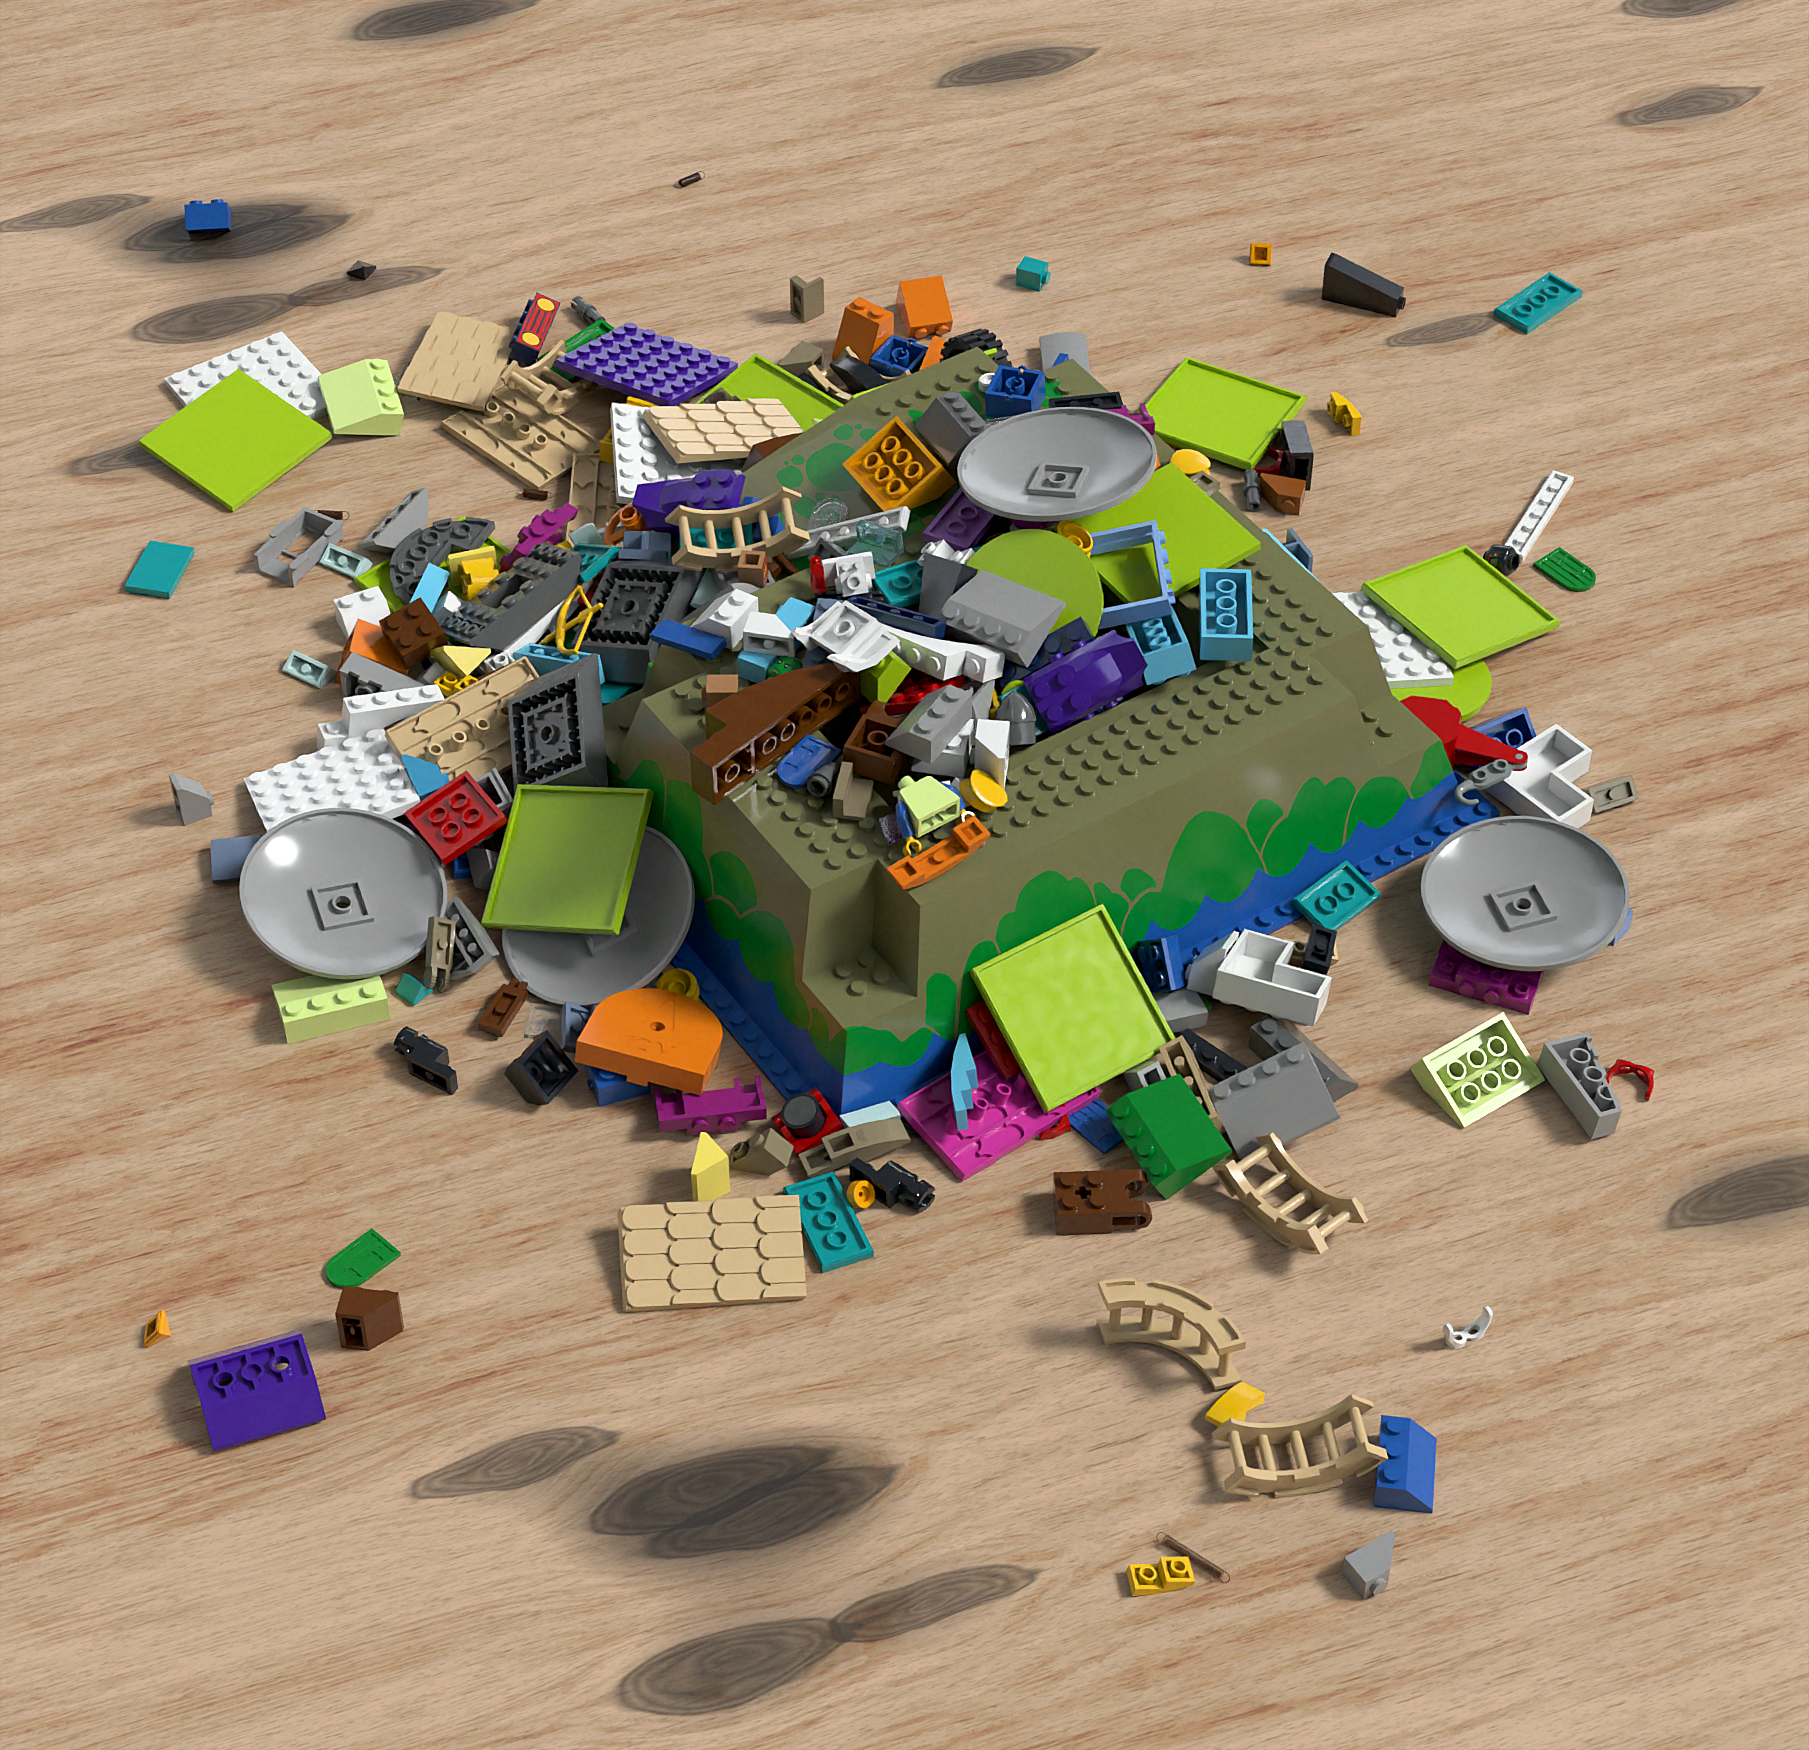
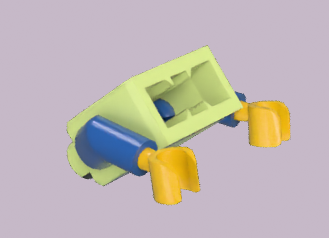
M905 776L898 783L900 791L899 799L895 806L896 820L901 836L906 840V844L903 847V854L905 856H911L910 845L915 848L917 855L921 851V843L915 840L913 835L919 838L957 818L956 825H959L965 821L964 819L967 820L975 815L973 812L965 811L966 805L954 786L938 782L931 776H926L917 782L910 776Z

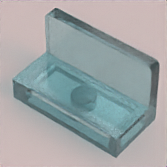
M860 520L856 524L858 542L847 551L850 555L871 551L873 563L888 568L904 554L902 532Z

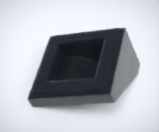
M358 260L347 271V275L366 280L375 271L376 266Z

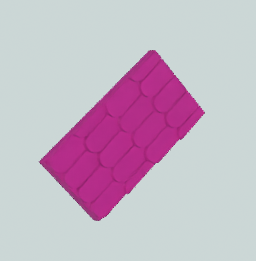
M985 1050L973 1058L977 1072L978 1088L971 1089L973 1108L966 1110L968 1129L960 1131L957 1129L951 1091V1071L900 1101L896 1109L905 1117L906 1121L915 1131L921 1135L933 1151L938 1153L942 1161L952 1172H955L954 1174L962 1182L993 1165L996 1160L1020 1148L1025 1142L1036 1137L1042 1131H1046L1059 1124L1063 1115L1068 1114L1070 1116L1088 1106L1093 1100L1098 1098L1101 1091L1096 1086L1065 1102V1107L1058 1106L1044 1113L1022 1070L1004 1081L988 1052Z

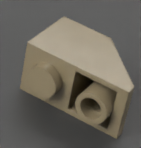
M801 341L783 359L779 360L777 366L796 377L806 372L813 365L821 371L824 368V349Z
M769 1128L761 1133H756L753 1137L743 1142H738L731 1150L732 1156L729 1167L733 1170L770 1176L788 1166L794 1146L772 1128Z

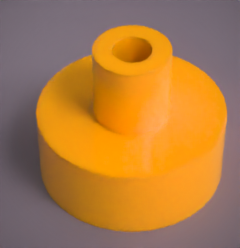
M854 1181L849 1185L846 1196L848 1202L854 1208H867L874 1201L875 1191L872 1184L868 1181Z

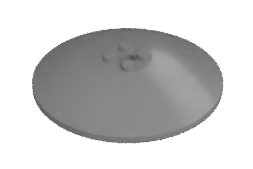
M1048 408L1008 418L980 433L967 445L961 454L957 467L958 480L962 491L969 500L993 514L1024 521L1069 520L1105 511L1135 495L1152 477L1157 464L1156 445L1149 432L1128 417L1096 408Z
M325 808L293 816L270 829L259 839L251 849L243 865L240 876L239 897L243 916L252 934L264 948L279 960L291 967L316 976L335 979H360L395 970L409 963L426 949L428 918L432 916L444 918L447 884L443 869L433 851L416 833L406 826L371 811L354 808ZM338 902H345L349 907L339 908L336 904Z
M1497 817L1473 823L1458 830L1446 838L1433 851L1424 867L1421 878L1420 891L1423 910L1430 924L1441 938L1453 948L1472 959L1509 970H1553L1590 958L1600 952L1616 937L1624 924L1629 907L1627 878L1615 856L1602 843L1586 832L1568 824L1541 817ZM1523 905L1528 909H1520L1517 906Z
M646 826L619 935L502 929V945L505 958L514 976L520 983L521 981L528 982L526 989L531 994L547 1003L560 1007L565 1002L591 1008L594 1004L598 1005L613 994L626 990L640 989L660 974L676 955L691 924L695 904V889L692 873L686 859L670 839L657 830Z

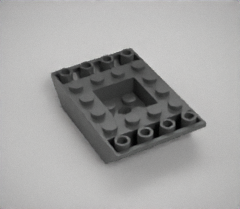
M545 542L536 544L531 548L530 554L525 558L517 559L509 571L497 575L494 583L489 587L481 588L473 600L464 602L459 606L458 612L453 616L445 617L440 622L446 637L470 646L503 650L564 601L577 587L581 555L578 552Z
M621 559L608 563L590 603L591 607L602 603L603 608L592 615L578 649L580 652L600 655L605 677L604 683L644 686L647 679L648 663L655 660L661 646L660 643L651 640L650 633L664 619L678 623L685 618L695 591L707 568L702 567V571L685 569L673 565L671 559ZM582 622L575 635L572 649L576 646L585 622Z
M593 653L524 683L508 701L514 795L518 784L608 788L598 654Z

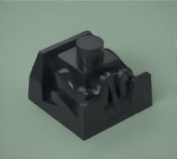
M548 1030L533 1037V1042L522 1052L520 1057L510 1063L504 1074L527 1103L540 1106L549 1104L579 1070Z

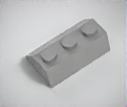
M947 685L927 694L885 741V745L932 764L972 718V694L952 685Z

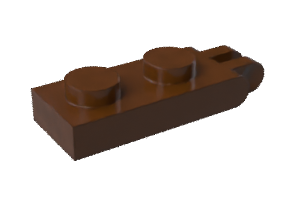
M512 978L508 985L503 984L479 1020L478 1030L503 1037L528 997V991H526L528 982L521 981L518 986L519 980Z

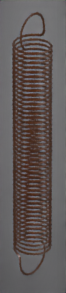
M1169 1535L1165 1536L1167 1539H1164L1163 1543L1166 1548L1169 1547L1172 1552L1175 1551L1181 1557H1189L1193 1565L1196 1564L1198 1568L1201 1567L1204 1572L1207 1571L1214 1578L1217 1577L1219 1579V1576H1223L1218 1566L1214 1563L1207 1564L1203 1556H1199L1196 1552L1191 1554L1182 1547V1543H1178L1177 1540Z

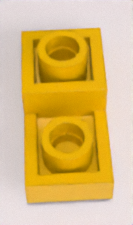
M1335 391L1330 392V401L1327 402L1328 414L1332 415L1335 423L1343 422L1344 427L1348 428L1351 436L1359 435L1362 417L1358 410Z
M447 670L433 682V685L438 684L441 693L450 697L476 683L478 680L471 675L461 678Z
M1242 1381L1227 1391L1206 1413L1205 1420L1215 1424L1217 1428L1229 1418L1245 1421L1247 1411L1264 1403L1265 1393Z
M1160 1557L1157 1564H1129L1126 1570L1132 1596L1175 1591L1192 1586L1195 1583L1189 1557Z

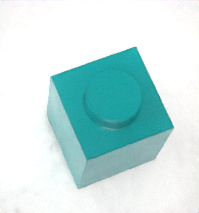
M1024 256L1016 268V285L1040 292L1043 286L1047 285L1050 280L1051 273L1048 272L1049 262Z

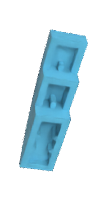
M429 563L410 603L421 597L432 613L450 572Z
M965 1033L959 1035L951 1068V1091L958 1131L968 1129L966 1110L973 1108L971 1089L978 1088L976 1067Z

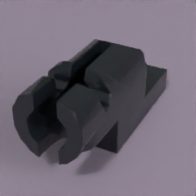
M1312 924L1306 949L1302 956L1301 969L1327 975L1337 931Z
M408 1026L404 1027L396 1036L394 1045L397 1046L395 1051L407 1058L409 1074L453 1095L458 1089L456 1071L448 1066L450 1063L448 1049L429 1039L428 1036L424 1034L418 1036V1031Z
M857 1157L849 1163L850 1181L870 1182L874 1187L875 1199L889 1209L898 1201H901L922 1212L935 1199V1195L932 1193L935 1191V1188L925 1180L918 1181L919 1176L892 1160L884 1164L877 1171L871 1164L865 1163Z

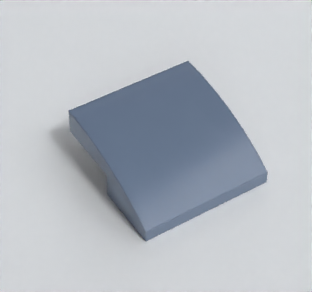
M262 835L211 840L213 884L240 882L245 860Z
M565 1002L562 1006L561 1048L563 1051L575 1053L577 1040L597 1007L596 1004L591 1008H586Z

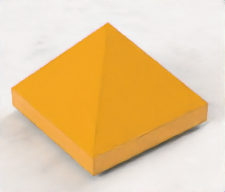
M1250 243L1249 264L1271 265L1272 243Z
M159 1311L146 1323L144 1347L148 1348L171 1336L165 1311Z

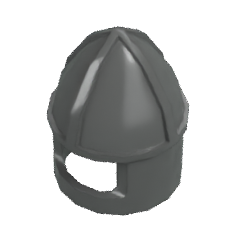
M1012 691L1004 697L999 705L995 720L1010 721L1009 745L1035 744L1036 716L1034 709L1025 696L1017 691Z

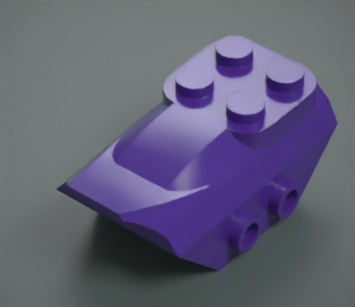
M730 469L705 470L697 473L693 478L637 484L632 505L642 514L648 529L659 533L672 534V539L680 541L679 526L665 522V518L679 505L699 510L738 508L746 476L742 474L736 475Z
M1112 630L1088 643L1085 640H1081L1071 646L1073 651L1064 656L1062 652L1048 658L1049 664L1023 679L1035 705L1052 734L1079 719L1081 722L1096 716L1095 710L1101 707L1107 710L1117 705L1118 698L1144 685L1141 679L1148 664L1134 638L1121 637L1116 634L1115 630Z

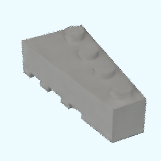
M354 652L350 654L339 670L343 698L426 686Z
M1586 1032L1544 1043L1537 1066L1590 1138L1595 1139L1614 1134L1622 1110L1612 1086L1607 1083V1073L1604 1067L1601 1068L1599 1064V1054L1596 1048L1592 1047L1590 1033Z

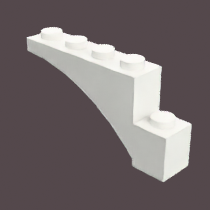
M879 623L887 632L900 640L892 651L907 665L941 680H947L963 674L984 683L1002 677L1006 653L987 644L974 645L929 638Z
M438 684L343 698L342 720L318 724L316 745L318 751L327 746L334 747L340 745L348 738L364 736L370 730H381L396 721L422 712L444 700Z

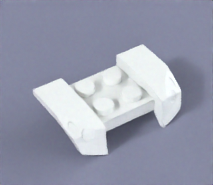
M846 600L843 603L837 601L813 623L805 627H796L792 631L795 638L801 641L809 651L820 646L831 654L827 659L831 660L843 672H858L877 665L900 642L897 637L887 632L876 618Z

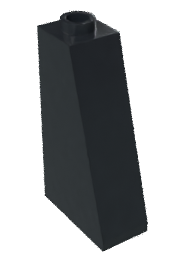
M1331 252L1324 266L1321 300L1396 317L1399 310L1404 309L1406 297H1403L1404 287Z
M1304 420L1282 421L1280 441L1281 448L1284 450L1285 476L1305 480V491H1310L1314 453Z
M926 553L923 565L919 613L937 618L947 600L975 577L978 569ZM945 634L944 640L954 642L955 638Z

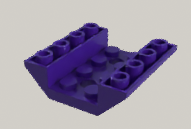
M299 1329L188 1360L213 1452L326 1420L317 1380L303 1335ZM280 1363L288 1364V1367L283 1370L275 1369V1366ZM221 1380H232L227 1386L218 1385Z

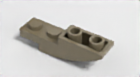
M900 1118L884 1119L859 1124L821 1138L823 1144L798 1155L809 1179L847 1165L856 1157L863 1162H867L911 1142Z

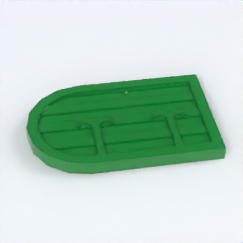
M1560 547L1533 564V567L1569 591L1585 592L1595 585V572Z
M371 1228L328 1261L326 1266L327 1279L337 1288L358 1287L400 1257L401 1252Z

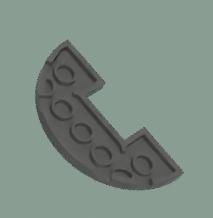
M466 517L465 521H452L451 518L435 521L433 526L424 530L419 528L404 538L395 549L390 561L391 585L399 600L404 605L410 603L429 563L439 567L451 551L460 553L479 549L495 530V522L473 517ZM448 580L446 581L439 598L449 587Z

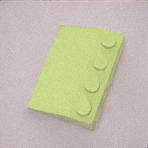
M365 359L318 376V383L334 434L400 436L404 412L387 360Z
M311 975L271 985L287 1044L390 1020L388 999L380 975L360 979H335Z
M1504 1013L1497 1015L1425 1056L1410 1067L1423 1090L1462 1129L1545 1081V1078Z

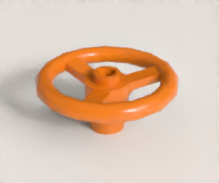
M632 503L621 508L610 518L604 531V545L615 546V544L623 541L625 531L650 532L644 517L633 507ZM621 523L623 529L614 533L617 525Z

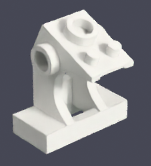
M871 551L821 560L824 567L826 587L835 585L837 594H842V597L868 593V589L872 588L871 579L876 577Z

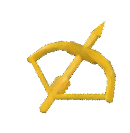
M578 585L567 597L560 609L556 620V630L547 635L539 644L548 643L555 638L557 649L563 655H578V649L591 617L595 612L603 608V604L598 603L591 607L582 591L583 587ZM580 594L587 609L566 623L567 611L575 598ZM582 622H585L575 648L567 650L564 647L565 631L578 623L582 624Z

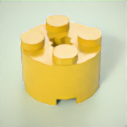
M492 557L460 561L457 573L458 584H461L464 595H461L462 601L473 600L481 588L489 587L495 582L494 579L499 575L497 569L494 570Z

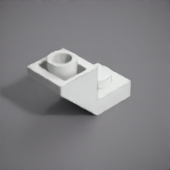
M944 540L935 543L930 542L922 549V556L917 563L923 567L925 554L929 553L966 565L975 552L972 548L962 552L960 550L955 552Z
M506 651L500 654L494 653L487 656L476 669L483 676L515 660Z

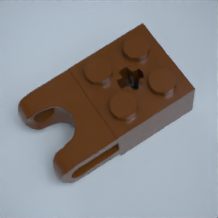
M875 699L866 714L862 715L843 747V762L853 763L854 774L892 785L909 755L885 745V741L907 716L893 718L887 715L885 712L887 703Z
M1139 1169L1053 1172V1202L1057 1236L1112 1234V1230L1148 1227L1152 1221L1150 1206L1146 1202L1130 1199L1141 1196L1146 1192L1148 1187L1146 1173Z

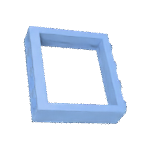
M1156 520L1090 533L1093 540V548L1090 551V555L1153 543L1161 597L1104 608L1098 629L1171 615V604L1175 603L1173 588L1168 589V584L1172 583L1170 569H1165V564L1169 563L1167 550L1162 549L1161 545L1166 544L1164 530H1158Z

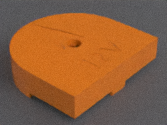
M652 988L626 990L607 997L597 1005L577 1040L574 1062L626 1075L627 1082L646 1087L649 1082L701 1096L714 1069L718 1065L723 1035L722 1026L716 1015L709 1008L686 995Z

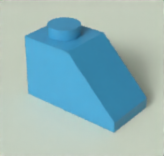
M407 754L401 756L404 769L420 801L450 782L447 773H441L438 765Z

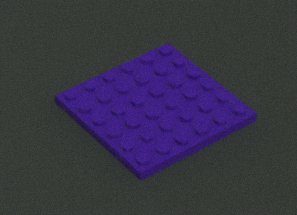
M625 323L556 359L555 368L658 406H676L726 378L738 368V363L730 361V358L725 356H716L709 350L694 348L689 343H680L672 337L658 335L653 330L641 329L634 323Z

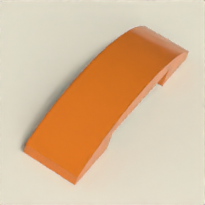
M974 815L954 827L951 836L914 858H911L909 855L889 866L887 872L902 889H909L924 884L944 874L969 857L988 840L990 833Z

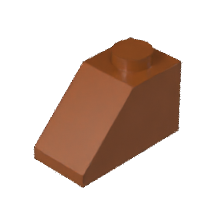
M1261 473V496L1277 512L1299 515L1305 498L1306 481Z

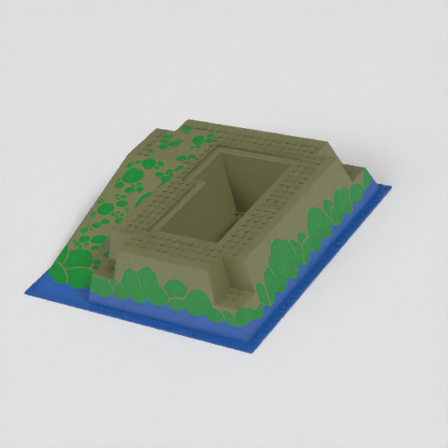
M977 346L856 397L743 472L742 475L746 476L739 504H743L745 497L764 499L782 486L801 493L802 498L791 505L795 527L804 531L884 512L842 464L897 416L945 468L956 483L938 499L911 509L905 532L878 537L841 548L850 555L871 551L875 572L919 559L922 556V549L929 543L923 541V532L960 489V484L958 480V466L949 468L918 432L916 423L936 397L944 396L948 392H959L987 425L997 424L1006 420L986 417L985 392L979 389L978 379L986 373H995L998 365ZM1070 359L1042 371L1045 372L1046 396L1039 410L1049 408L1048 402L1050 398L1109 393V391L1074 359ZM1154 433L1151 437L1156 445L1160 467L1155 469L1156 471L1170 463V459L1175 451ZM1216 491L1209 497L1261 542V550L1227 568L1251 570L1253 614L1251 661L1200 660L1199 584L1175 597V603L1171 604V607L1173 606L1189 642L1196 670L1183 677L1174 676L1168 678L1165 682L1158 685H1147L1142 675L1141 680L1144 685L1123 695V703L1102 711V713L1099 712L1097 713L1098 715L1074 726L1069 724L1053 734L1048 729L1036 736L1035 744L1009 745V762L1005 783L1007 803L989 813L981 812L972 805L964 808L965 811L975 814V817L989 831L990 837L961 863L944 874L916 887L902 889L887 872L889 866L906 857L903 854L906 840L902 838L896 820L895 806L898 798L893 796V791L900 790L898 783L905 776H910L915 782L926 776H931L938 782L950 781V785L955 777L912 771L914 757L910 755L892 785L853 773V778L873 781V790L864 821L833 818V795L838 776L831 792L822 797L812 795L807 787L791 788L781 783L777 777V767L791 750L716 805H713L692 791L690 752L707 740L705 720L707 701H702L701 688L702 685L707 684V675H738L739 691L756 684L739 677L737 657L744 650L743 638L732 650L725 647L713 660L661 644L644 686L635 685L636 692L602 706L608 788L651 789L654 792L646 826L662 833L674 843L686 859L692 873L695 889L693 917L686 937L670 963L674 968L687 970L695 976L699 985V998L716 1015L724 1028L786 1101L797 1094L808 1093L816 1087L840 1122V1115L890 1101L897 1108L900 1101L949 1073L952 1068L953 1055L960 1034H966L973 1058L986 1050L964 1013L968 1008L984 1000L969 971L1101 904L1106 908L1142 977L1144 971L1142 962L1138 957V941L1177 934L1184 973L1186 974L1188 965L1193 963L1196 955L1199 956L1205 947L1233 931L1239 932L1238 938L1244 929L1269 935L1305 917L1292 904L1293 899L1345 860L1372 883L1433 852L1446 838L1458 830L1473 823L1500 817V811L1476 789L1469 790L1463 793L1462 796L1468 800L1478 799L1479 802L1477 804L1466 806L1456 801L1454 798L1455 788L1466 779L1456 770L1453 772L1441 739L1392 695L1368 626L1219 491ZM781 511L778 513V515L784 525L783 515ZM999 516L979 542L998 532L1002 534L1011 532L1009 529L1012 525L1010 519ZM1057 521L1043 530L1052 532V527L1061 521ZM672 539L671 560L672 556L680 550V541ZM809 555L789 560L800 572L790 576L783 570L780 575L773 579L775 583L750 593L758 597V612L776 614L778 608L784 605L790 597L816 606L815 593H812L810 584L811 566L808 559ZM1100 580L1104 597L1103 609L1125 604ZM835 585L826 587V591L836 590ZM920 602L902 608L919 613ZM580 605L566 620V623L576 618L583 611ZM701 615L681 624L690 627ZM578 624L565 631L564 647L568 650L572 649V642L576 635L572 629ZM1125 624L1098 629L1095 639L1112 630H1115L1116 634L1121 637L1129 638ZM544 633L535 644H539L549 634ZM555 638L548 643L540 644L557 647ZM461 643V644H459V645H456V646H458V647H477V646H470V645H467V644H465V643ZM803 643L795 651V657L802 664L807 649ZM491 648V653L488 656L494 653H499L495 649ZM428 658L422 661L424 670L432 665ZM862 693L859 700L811 734V736L842 750V754L834 762L838 765L839 769L843 762V747L862 717L859 708L868 702V699ZM970 756L964 779L970 778L972 771L975 770V765L970 764ZM957 818L919 838L913 835V838L918 840L922 846L919 854L951 836L953 828L957 826ZM910 845V857L914 858L917 856L916 850ZM901 1115L900 1120H905V1117Z

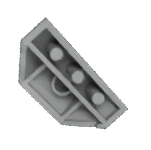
M427 488L411 491L359 546L363 549L391 553L395 551L397 546L409 534L419 528L422 530L428 523Z
M457 896L453 897L447 903L444 919L456 922L453 971H451L450 976L452 981L482 971L499 955L498 950L481 923Z

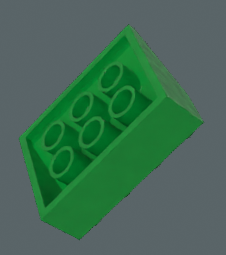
M1180 1073L1130 1092L1105 1109V1112L1154 1187L1166 1200L1233 1152Z

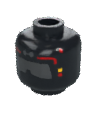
M1493 544L1483 555V559L1504 576H1509L1513 571H1516L1520 562V557L1512 546Z

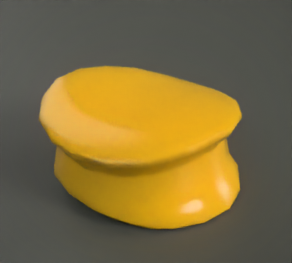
M1191 449L1178 450L1170 459V463L1172 462L1188 478H1191L1200 471L1210 475L1208 469L1210 461L1198 451Z
M1071 520L1059 522L1057 534L1075 543L1090 557L1093 540L1088 531L1082 525Z
M977 769L972 771L970 778L963 779L959 783L962 797L981 812H993L997 807L1004 806L1007 803L1005 790L992 776L983 770Z
M673 968L666 971L657 981V989L677 992L698 1000L700 993L699 985L695 976L687 970Z

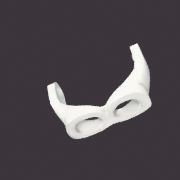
M1489 1306L1484 1307L1480 1318L1467 1326L1463 1331L1454 1332L1449 1323L1445 1324L1443 1332L1447 1346L1451 1349H1459L1465 1345L1467 1339L1477 1341L1483 1338L1493 1318L1491 1308ZM1474 1329H1476V1330L1478 1331L1477 1333H1475V1334H1473V1335H1471V1334L1468 1333V1332H1470L1471 1330H1474ZM1461 1337L1462 1340H1455L1454 1338Z

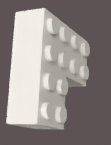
M1555 724L1517 748L1528 755V763L1525 770L1512 771L1508 778L1485 789L1519 816L1552 819L1580 828L1590 821L1594 799L1571 782L1589 771L1592 750Z
M1244 929L1217 971L1212 998L1218 999L1224 1004L1243 1006L1249 1011L1268 1013L1274 1018L1293 1020L1302 1026H1314L1326 1006L1332 977L1290 966L1294 942Z

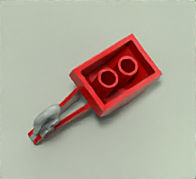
M1411 695L1400 701L1441 739L1453 772L1455 771L1456 764L1481 767L1470 773L1469 777L1455 788L1454 798L1458 803L1466 806L1477 804L1479 802L1478 799L1468 800L1462 794L1474 789L1484 790L1508 778L1512 771H1523L1527 768L1528 755L1526 752L1510 747L1462 725L1461 712L1447 700Z

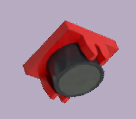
M816 1087L808 1093L797 1094L789 1098L782 1110L772 1117L786 1140L794 1146L793 1150L797 1155L822 1143L821 1138L844 1128Z

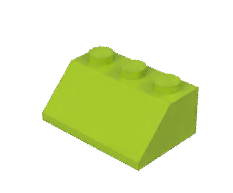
M891 650L877 665L861 670V693L871 703L875 699L886 703L912 668Z

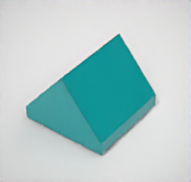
M403 973L396 989V994L413 1006L433 992V989L426 988L421 980Z

